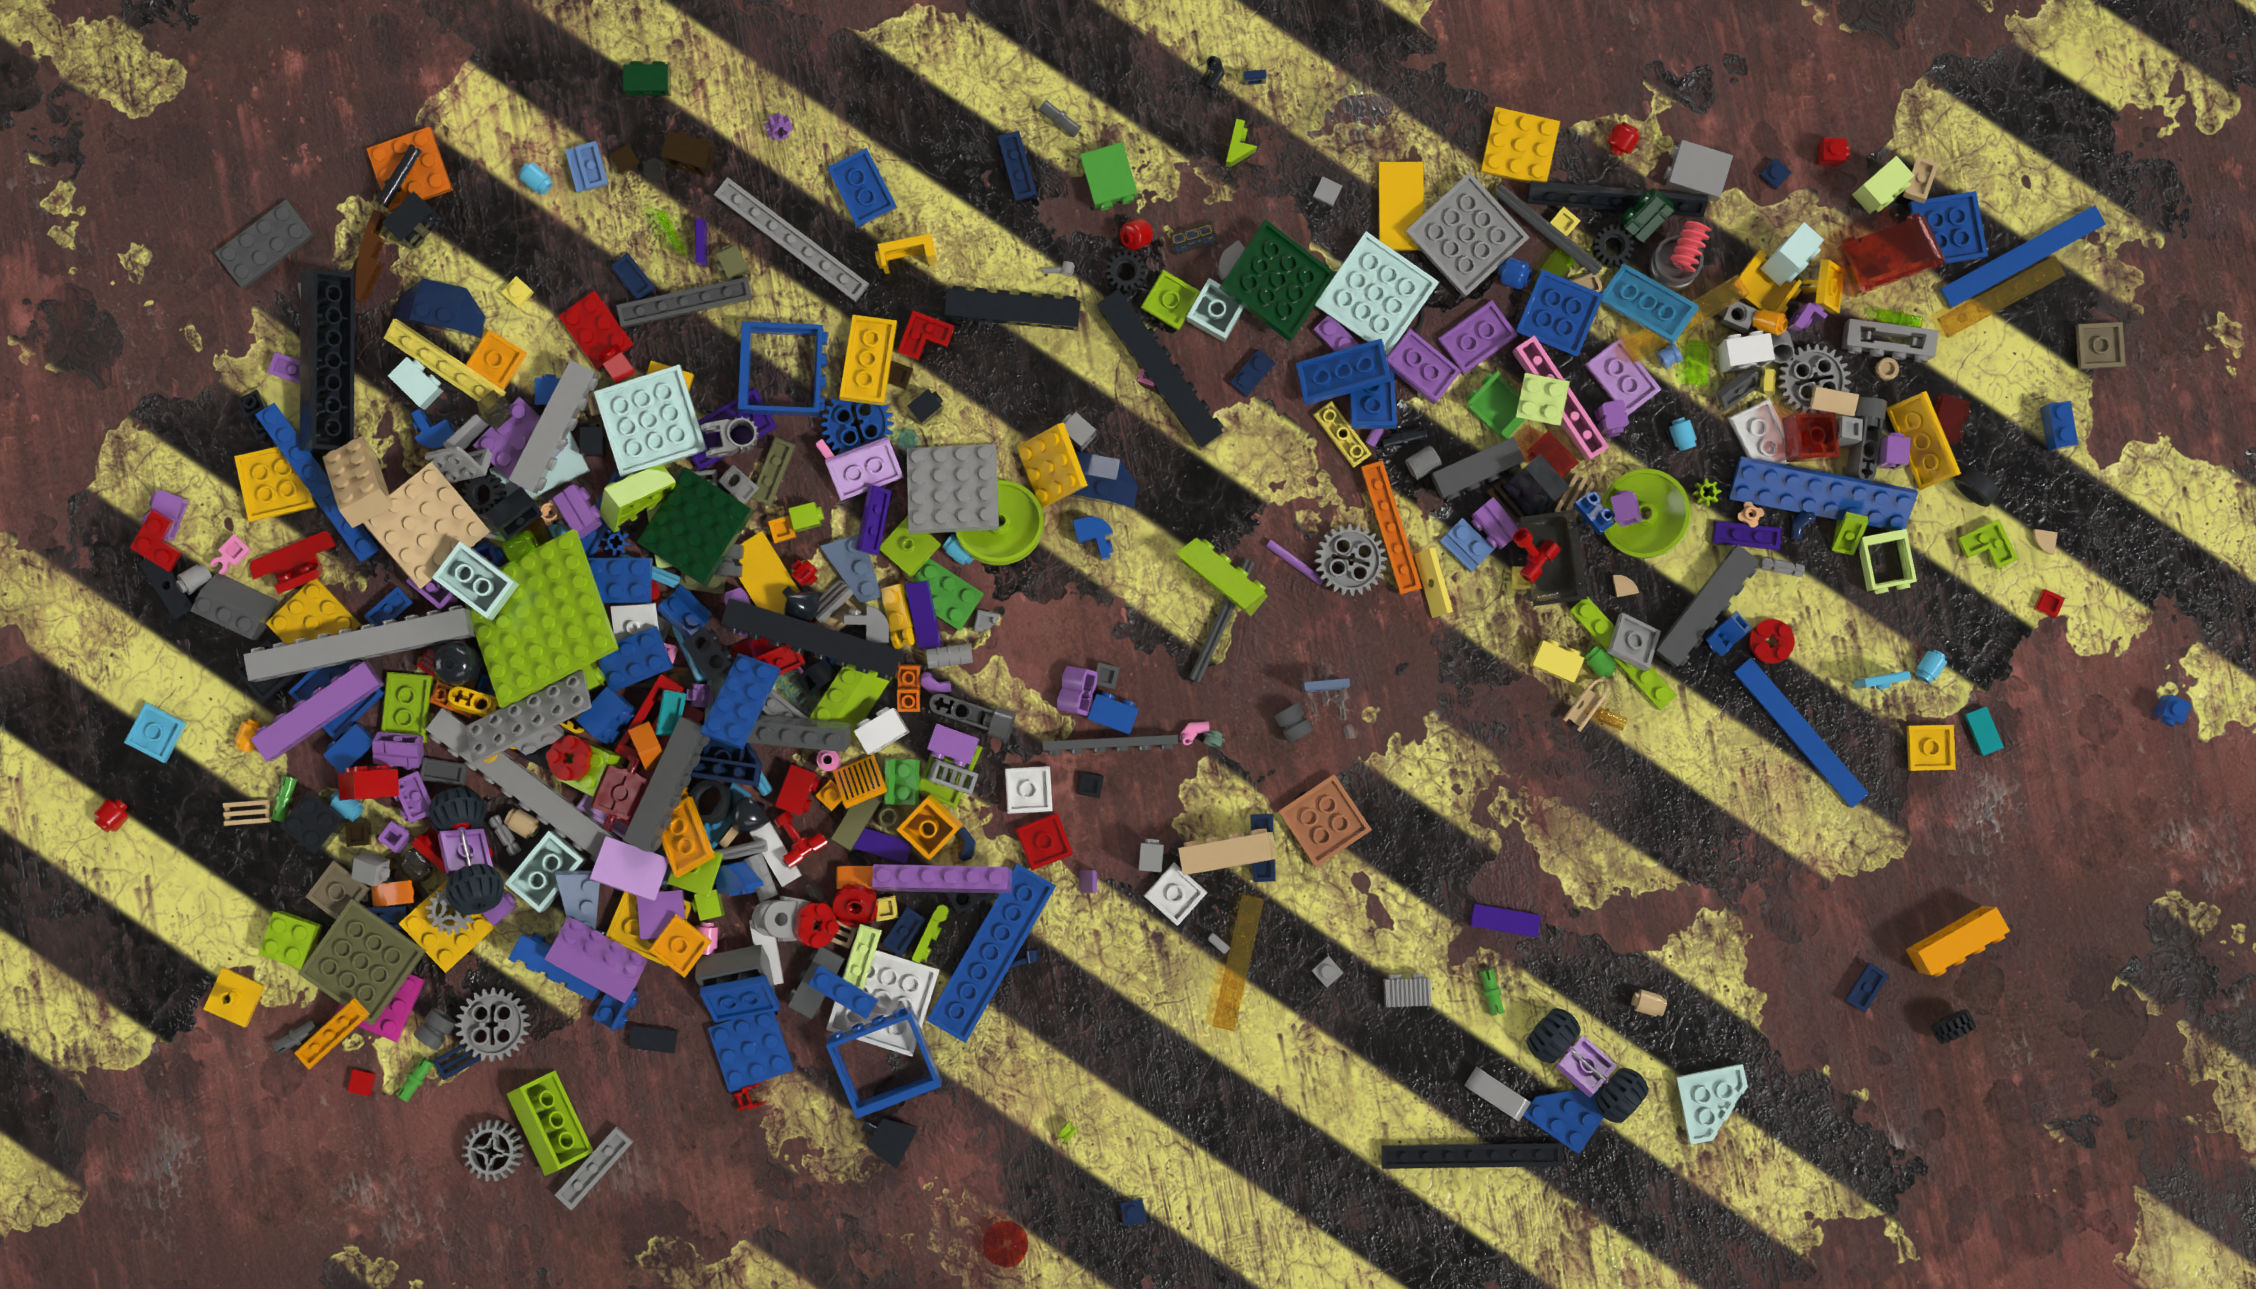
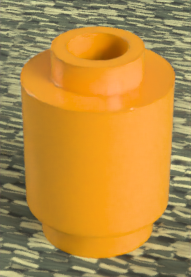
M1763 309L1755 312L1752 325L1758 331L1779 336L1782 332L1786 331L1788 320L1783 313Z
M248 718L247 721L242 720L234 739L236 742L234 747L241 751L252 753L256 746L251 738L256 735L255 731L262 727L261 722L253 718Z

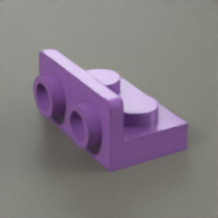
M1809 302L1794 312L1788 321L1786 330L1790 335L1796 332L1799 333L1802 329H1807L1810 324L1814 325L1824 320L1827 314L1823 312L1824 309L1820 305Z
M417 771L398 779L399 796L394 798L396 801H401L403 808L400 809V812L405 822L409 820L411 824H415L417 821L428 817L431 799L420 773Z

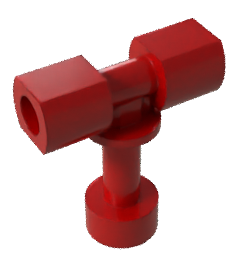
M1527 528L1518 529L1513 535V540L1517 546L1524 547L1528 552L1527 559L1529 562L1521 570L1520 575L1525 581L1533 584L1543 573L1541 567L1546 561L1552 562L1561 549L1555 542L1548 539L1540 548H1536L1532 543L1533 535Z
M787 811L778 816L774 822L779 829L784 827L794 842L791 846L793 850L782 857L785 865L790 870L803 862L805 856L811 852L817 853L825 848L828 843L821 832L809 840L807 837L801 838L791 823L794 820L793 816Z

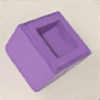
M1081 870L1079 872L1080 892L1096 893L1097 871Z

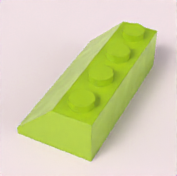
M1195 538L1177 552L1176 555L1186 566L1250 617L1268 597L1264 592L1266 588L1257 580L1254 582L1250 581L1247 578L1249 574L1239 566L1235 569L1230 565L1231 560L1222 552L1220 555L1216 554L1213 551L1214 546L1206 539L1201 542L1198 538Z
M847 664L846 668L842 667L809 719L851 723L852 740L855 735L854 731L858 729L857 724L865 720L890 681L878 678V673L870 670L868 674L855 671L856 666Z
M556 1071L507 1093L508 1099L545 1176L594 1152Z

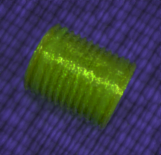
M526 530L510 538L508 541L502 542L505 555L512 563L539 547L530 530Z

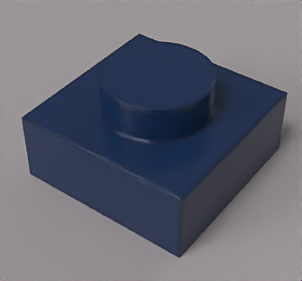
M1774 158L1759 177L1776 190L1791 174V171Z
M1143 1198L1120 1202L1124 1226L1147 1222Z

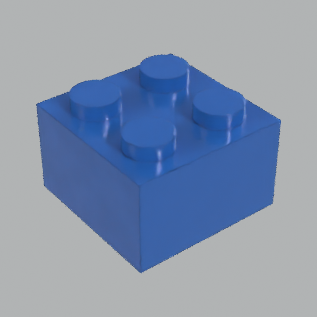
M606 687L591 703L592 707L584 711L576 721L594 738L610 745L621 737L620 732L626 726L631 725L638 710L621 694Z

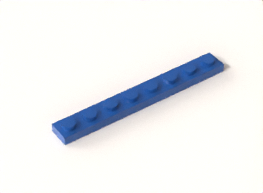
M272 403L256 413L255 416L359 562L362 563L379 552V548L362 524L352 528L340 513L329 478L309 451H300V438L277 405Z

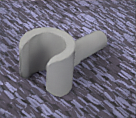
M1063 261L1062 268H1043V274L1060 273L1065 276H1071L1075 265L1072 262Z

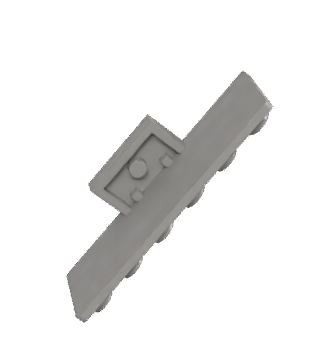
M579 670L506 708H502L467 725L466 733L471 761L477 764L512 746L527 755L564 737V731L558 724L592 707L585 673Z

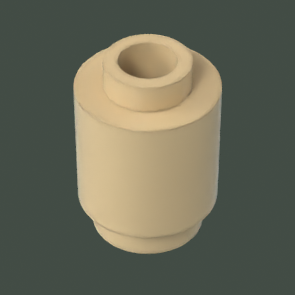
M511 809L504 821L508 825V829L525 839H528L530 836L534 837L540 828L538 825L539 820L521 809Z
M1640 989L1638 993H1634L1631 1005L1634 1006L1635 1011L1654 1017L1657 1015L1663 1016L1667 999L1662 998L1660 994Z

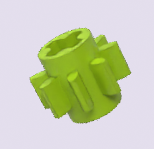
M1706 478L1703 480V485L1700 483L1694 485L1697 490L1691 495L1696 496L1698 499L1696 504L1704 502L1705 507H1708L1710 500L1714 503L1718 502L1715 496L1721 493V490L1716 489L1715 485L1717 482L1708 483ZM1705 489H1709V496L1707 497L1703 496Z

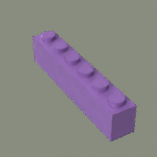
M361 661L354 663L349 667L350 671L345 675L339 674L331 679L330 682L332 684L326 688L320 687L311 693L313 697L307 701L303 699L293 705L294 709L288 714L284 712L274 718L275 722L269 727L265 725L255 731L256 735L251 740L264 760L274 761L384 686L369 662Z
M873 864L872 887L877 891L1011 893L1012 870L1009 867Z

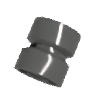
M734 544L714 576L742 577L743 565L740 563V560L743 559L744 555L743 545Z
M1299 702L1274 716L1278 725L1285 727L1283 734L1289 744L1314 730L1309 719L1303 718L1304 710Z
M432 1007L425 1017L426 1023L419 1025L414 1032V1036L424 1045L434 1050H439L446 1040L444 1035L450 1034L457 1023L445 1012Z

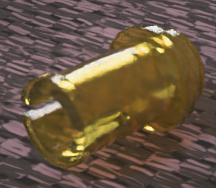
M1601 708L1596 721L1600 722V725L1606 724L1622 731L1625 727L1622 723L1626 724L1627 717L1610 712L1608 708Z

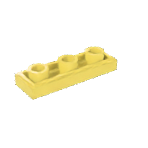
M1332 401L1313 415L1353 468L1372 455ZM1345 431L1347 436L1342 438L1339 436V432Z
M1435 547L1415 553L1414 556L1432 618L1453 612Z

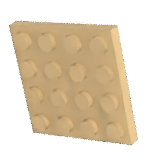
M429 462L389 495L393 505L392 508L363 522L364 526L419 589L433 579L434 574L459 541L472 547L490 532L432 462Z

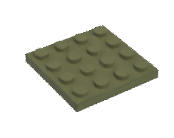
M351 899L298 974L343 1006H346L352 999L356 998L370 1014L364 1021L373 1026L427 950L358 901Z

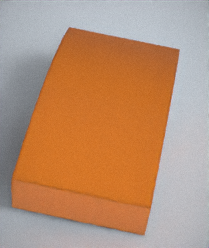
M920 664L900 665L898 671L897 712H920Z
M437 681L429 702L468 718H476L475 714L451 707L448 701V694L454 687ZM458 693L457 696H453L455 697V702H459L460 699H463L461 693ZM469 696V700H466L467 706H470L472 696ZM478 699L474 702L475 708H480L483 699Z
M873 866L836 867V889L841 890L843 885L851 884L862 885L875 890L872 887Z
M411 880L381 883L375 887L371 886L373 907L414 903V889Z

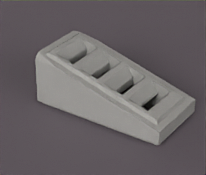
M934 759L927 781L972 795L979 774ZM942 766L943 769H942L940 778L937 779L936 776H937L939 767ZM949 769H951L952 772L949 781L946 782L945 778ZM957 772H960L958 783L954 785ZM969 775L970 777L966 788H963L962 785L965 776Z

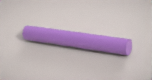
M1270 540L1266 545L1268 549L1318 585H1321L1324 581L1319 580L1320 574L1273 540Z

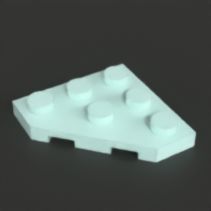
M1743 1064L1675 1077L1689 1144L1714 1140L1718 1133L1717 1131L1734 1109L1741 1094L1748 1087Z

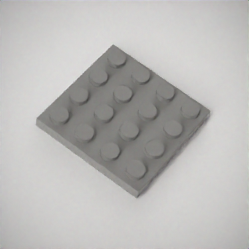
M1471 172L1405 231L1407 236L1464 298L1530 238Z
M996 444L907 448L909 534L999 530Z

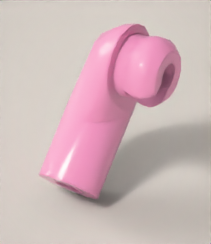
M1209 722L1188 723L1180 733L1182 744H1192L1193 739L1198 733H1209Z

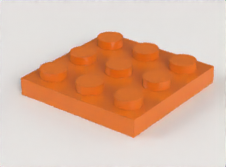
M430 126L366 148L381 191L386 185L384 183L385 180H389L410 144L422 151V154H420L402 183L401 191L397 192L388 207L389 212H393L413 191L423 200L453 191Z

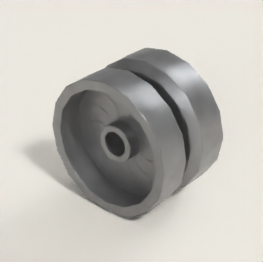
M1674 235L1663 240L1649 261L1651 278L1672 291L1685 289L1689 286L1703 267V255L1694 257L1699 261V264H1691L1696 269L1695 273L1677 268L1670 260L1671 255L1675 254L1674 247L1679 246L1677 240L1682 238L1681 235Z

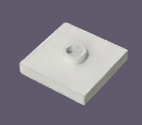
M656 603L610 606L616 642L657 626L658 628Z
M1050 766L1005 769L1007 814L1053 811Z
M1173 862L1144 896L1178 926L1207 892L1189 875H1183L1182 869Z

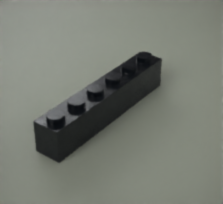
M952 286V289L947 288L944 315L946 319L1078 331L1081 302L1073 296H1063V299H1057L1051 294H1041V297H1035L1029 292H1019V295H1013L1007 290H997V293H991L985 288H975L974 291L966 290V287Z

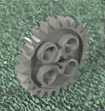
M1807 344L1804 346V351L1800 347L1797 348L1793 358L1783 363L1786 367L1778 369L1783 375L1777 377V380L1782 381L1783 384L1777 388L1784 389L1785 391L1780 397L1789 398L1785 404L1793 403V411L1801 408L1800 414L1803 415L1808 410L1810 417L1814 416L1816 411L1818 416L1824 414V411L1809 408L1814 386L1823 388V384H1827L1833 390L1850 391L1845 388V385L1850 384L1851 381L1845 379V377L1851 373L1843 370L1848 364H1840L1842 355L1835 358L1836 350L1827 353V346L1819 350L1818 344H1815L1811 350V347ZM1819 362H1822L1826 365V373H1823L1819 370ZM1797 366H1800L1805 370L1804 377H1801L1797 374ZM1828 375L1833 376V379H1824L1816 384L1815 382H1809L1803 385H1795V382L1807 381L1812 377L1813 379H1818ZM1802 388L1809 391V399L1801 395Z
M1351 524L1347 525L1346 530L1340 525L1338 533L1334 529L1330 530L1332 537L1326 534L1323 536L1326 543H1318L1322 550L1315 551V554L1320 556L1319 559L1314 560V563L1320 564V567L1315 572L1323 573L1319 580H1327L1325 587L1333 585V593L1341 589V596L1348 591L1350 597H1352L1356 590L1360 596L1363 594V588L1367 592L1371 591L1369 584L1373 586L1378 585L1375 578H1383L1379 571L1386 570V567L1381 565V562L1387 560L1386 557H1381V554L1386 550L1378 548L1382 541H1374L1375 533L1371 536L1367 535L1369 528L1361 532L1360 525H1357L1355 530H1352ZM1338 542H1344L1347 545L1345 553L1337 549ZM1359 547L1368 549L1369 556L1367 558L1359 555ZM1334 554L1341 558H1348L1351 555L1352 560L1359 562H1367L1370 564V566L1367 567L1363 564H1359L1356 562H1354L1350 566L1348 565V560L1334 559L1331 557V555ZM1333 563H1338L1342 566L1341 574H1336L1332 571ZM1359 568L1364 572L1363 579H1357L1354 576V569Z
M492 988L491 994H488L487 990L483 989L482 996L474 993V1001L469 998L466 999L469 1004L468 1007H460L464 1014H458L456 1017L462 1019V1022L455 1024V1026L460 1027L462 1031L456 1033V1036L464 1037L459 1043L461 1045L468 1044L465 1049L466 1052L474 1050L472 1057L475 1058L481 1054V1061H485L487 1056H489L490 1062H494L495 1057L498 1056L499 1060L503 1061L505 1053L512 1057L511 1050L520 1051L517 1044L526 1043L522 1036L529 1035L530 1033L525 1031L524 1028L531 1026V1024L525 1022L524 1019L528 1018L530 1014L522 1013L526 1009V1005L518 1006L521 1001L520 998L512 1000L514 993L510 992L505 996V989H501L499 994H497L496 988ZM494 1004L496 1006L494 1022H498V1027H494L495 1044L491 1045L492 1028L488 1027V1023L492 1022L491 1007ZM481 1007L487 1010V1017L483 1020H479L476 1015L477 1010ZM503 1007H508L510 1010V1016L506 1020L501 1019L499 1016V1012ZM480 1030H484L487 1033V1038L483 1043H479L476 1040V1034ZM502 1030H507L510 1033V1038L505 1043L499 1040V1033Z

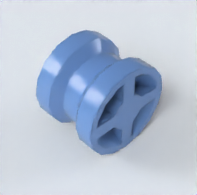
M1668 343L1666 348L1655 351L1659 363L1665 370L1669 369L1673 363L1682 361V355L1675 344Z

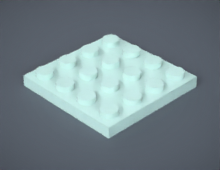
M1366 231L1315 306L1366 342L1382 338L1386 355L1388 356L1439 281Z
M680 365L594 391L620 477L623 478L650 467L663 465L707 451Z

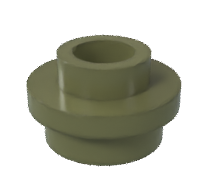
M885 806L878 812V822L885 828H893L900 821V813L893 806ZM887 813H892V821L885 819Z

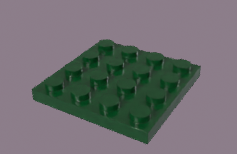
M1265 219L1219 286V289L1290 342L1336 273Z
M685 467L676 480L675 487L669 491L637 543L707 587L755 511Z

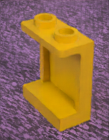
M931 233L878 244L879 251H875L879 269L883 268L885 274L890 273L889 260L922 253L926 254L929 265L938 264Z
M1759 250L1729 289L1757 310L1767 309L1784 314L1789 308L1786 304L1790 298L1794 300L1802 289L1799 286L1802 284V281L1800 279L1797 281L1793 279L1790 283L1786 280L1781 286L1776 284L1760 269L1767 261L1765 258L1767 254Z

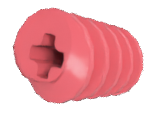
M1687 221L1684 224L1685 229L1680 234L1682 238L1677 240L1679 246L1674 247L1675 254L1671 255L1670 260L1677 268L1695 273L1696 269L1691 264H1699V261L1694 257L1703 255L1698 248L1706 247L1701 240H1709L1710 237L1705 234V231L1711 232L1712 230L1699 222Z

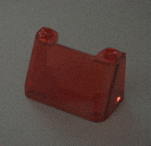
M1916 213L1906 217L1907 221L1858 239L1852 236L1842 240V245L1838 247V251L1855 298L1867 294L1866 292L1873 289L1876 290L1879 287L1918 273H1924L1928 269L1932 271L1941 268L1946 263L1925 215L1920 216V213Z

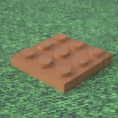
M1335 774L1278 811L1315 867H1318L1372 830Z

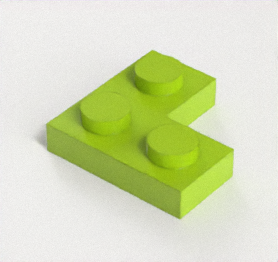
M1999 519L1957 538L1966 559L1987 550L1995 569L2018 560Z

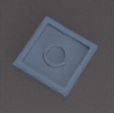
M1347 678L1304 682L1301 684L1303 693L1343 690L1350 687V680Z

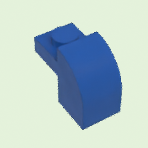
M418 409L411 414L414 418L412 424L417 432H422L414 437L417 442L434 451L446 449L443 443L456 432L451 422L445 419L432 427L422 410Z
M1093 516L1074 520L1073 525L1078 543L1082 544L1096 540L1102 561L1111 559L1110 553L1114 552L1110 539H1105V537L1113 535L1110 525L1103 519Z
M1736 610L1711 631L1705 639L1711 650L1722 657L1730 650L1733 644L1748 633L1751 626Z

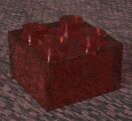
M1836 412L1800 413L1782 418L1786 462L1828 461L1840 457Z

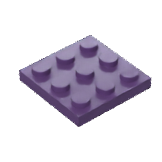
M518 397L473 446L478 451L483 449L491 451L493 455L490 462L509 479L541 416L523 399Z

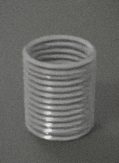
M1786 330L1779 336L1771 334L1775 356L1773 361L1776 363L1790 361L1794 356V347L1790 333Z
M1430 445L1405 460L1409 471L1416 480L1442 466L1439 456Z

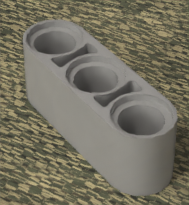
M1478 1067L1474 1069L1464 1085L1517 1121H1520L1531 1104L1530 1101Z

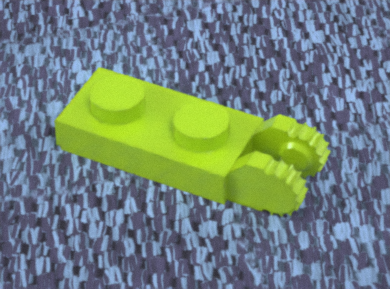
M943 904L937 906L912 957L913 961L921 963L922 959L927 960L932 950L928 946L932 939L936 941L942 929L938 925L948 917V906Z

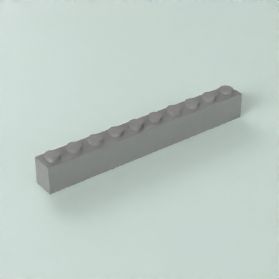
M459 605L449 607L448 612L441 613L440 610L429 611L427 616L418 617V615L404 617L405 621L396 622V619L383 621L381 626L375 627L374 624L360 626L361 630L357 631L343 629L338 631V635L331 636L330 633L320 634L316 636L317 639L310 641L308 638H300L294 640L295 644L291 645L283 642L273 644V648L267 650L264 647L250 649L251 653L243 654L248 681L260 682L474 637L471 612Z
M441 708L425 729L431 733L429 737L438 744L443 742L447 745L449 753L457 758L459 755L466 760L465 764L474 771L478 769L484 773L482 777L491 784L496 782L502 787L500 790L502 793L510 798L512 796L520 800L518 804L527 811L533 810L537 813L536 818L545 825L550 823L555 827L554 832L562 838L569 837L574 841L572 845L581 852L586 850L590 853V859L595 863L605 836L624 842L612 832L603 829L600 823L576 808V805L506 752H500L494 762L484 763L481 761L474 764L471 761L466 726L468 724L450 710Z

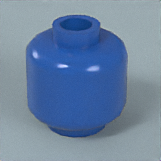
M1510 257L1499 266L1498 275L1501 276L1500 279L1503 285L1522 289L1524 286H1528L1532 276V269H1530L1528 262Z

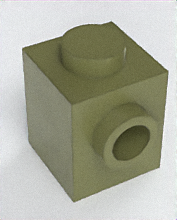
M727 245L720 249L721 252L717 254L719 261L716 264L721 274L726 273L729 281L739 279L751 273L737 245Z

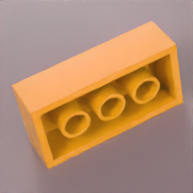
M1981 906L1907 948L1906 952L1918 973L1937 977L1944 974L1948 966L1952 964L1956 966L1966 961L1965 957L1973 953L1975 955L1986 949L1985 945L1993 942V944L2000 942L2005 938L2004 934L2010 932L1997 907Z

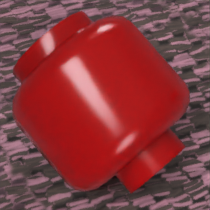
M1626 122L1615 124L1607 138V143L1611 146L1610 151L1619 156H1622L1623 153L1631 154L1640 140V135L1637 133L1638 129Z
M1137 218L1125 223L1121 227L1120 238L1126 248L1137 250L1151 243L1153 229L1147 221Z
M107 799L94 812V823L107 833L109 831L117 832L129 818L128 813L125 811L128 807L118 799L114 802Z

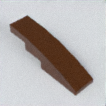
M374 209L363 235L355 275V299L364 305L384 266L377 258L386 242L379 237V234L384 226L382 222L387 217Z

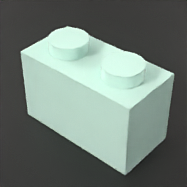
M406 357L388 377L420 408L425 410L443 392L439 387L441 382L432 374L428 376L423 371L425 366L416 358L411 360Z

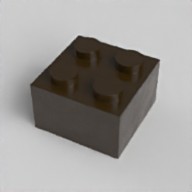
M675 129V132L668 130L661 157L669 167L710 178L717 151L713 144L709 142L710 139L699 135L696 138L690 137L687 132Z

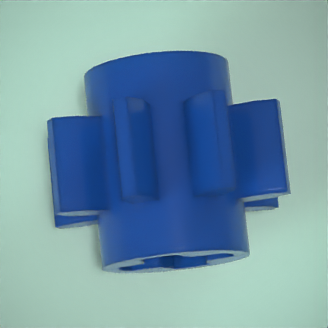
M621 529L614 534L611 530H608L609 538H602L608 544L604 549H612L614 556L617 550H620L623 554L626 553L623 547L631 545L625 539L629 534H620ZM616 535L619 536L620 541H623L617 548L611 542V539H614Z

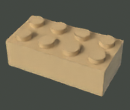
M363 436L351 440L348 444L332 450L323 456L338 509L352 528L393 507L376 453Z
M1257 829L1250 831L1251 835L1245 836L1244 833L1229 834L1226 840H1223L1222 836L1207 838L1204 844H1201L1200 840L1185 842L1184 847L1178 848L1183 875L1278 859L1273 832H1267L1266 829Z

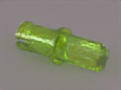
M1881 308L1877 312L1876 320L1888 324L1921 328L1923 317L1906 314L1902 310L1896 312Z

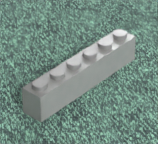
M572 360L569 361L509 481L536 494L538 491L543 490L547 482L545 477L548 471L554 469L559 450L562 451L567 444L568 439H566L569 430H574L578 422L576 417L579 411H583L588 403L587 395L598 384L599 379H597L598 374Z

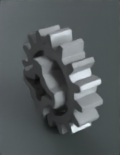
M446 886L444 887V893L439 890L435 891L438 897H430L429 900L433 902V905L426 908L432 910V913L427 916V918L434 919L431 926L438 924V932H442L444 928L447 929V935H450L453 929L456 934H460L461 927L465 930L469 929L466 923L475 922L471 915H466L464 918L461 913L455 910L456 915L450 914L444 917L449 910L448 905H450L446 897ZM440 902V904L442 905V911L439 915H437V906ZM450 919L454 920L458 925H447L443 922Z

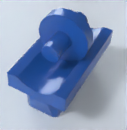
M1588 492L1573 504L1574 508L1584 518L1582 524L1584 526L1589 524L1598 535H1601L1616 523L1614 512L1611 509H1605L1601 505L1600 497L1596 492Z

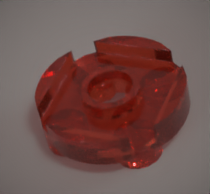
M999 1221L993 1224L984 1236V1253L987 1259L995 1265L1013 1267L1019 1264L1026 1255L1028 1236L1025 1230L1014 1221ZM1005 1238L1012 1241L1009 1250L1005 1247H1000L1001 1239Z

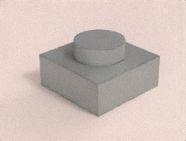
M1329 956L1311 970L1326 988L1343 974Z

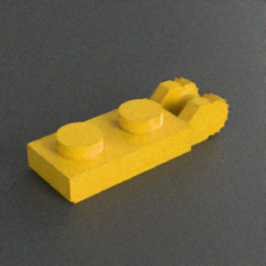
M903 583L880 589L891 632L890 638L894 648L900 649L903 646L900 630H903L904 643L907 646L913 645L915 643L912 629L913 623Z

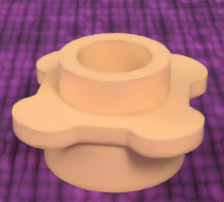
M552 499L543 506L538 507L543 514L541 517L547 526L552 525L555 520L563 518Z
M1745 502L1743 505L1744 509L1737 515L1738 520L1754 528L1758 525L1759 518L1764 515V511L1762 508L1753 506L1752 502Z

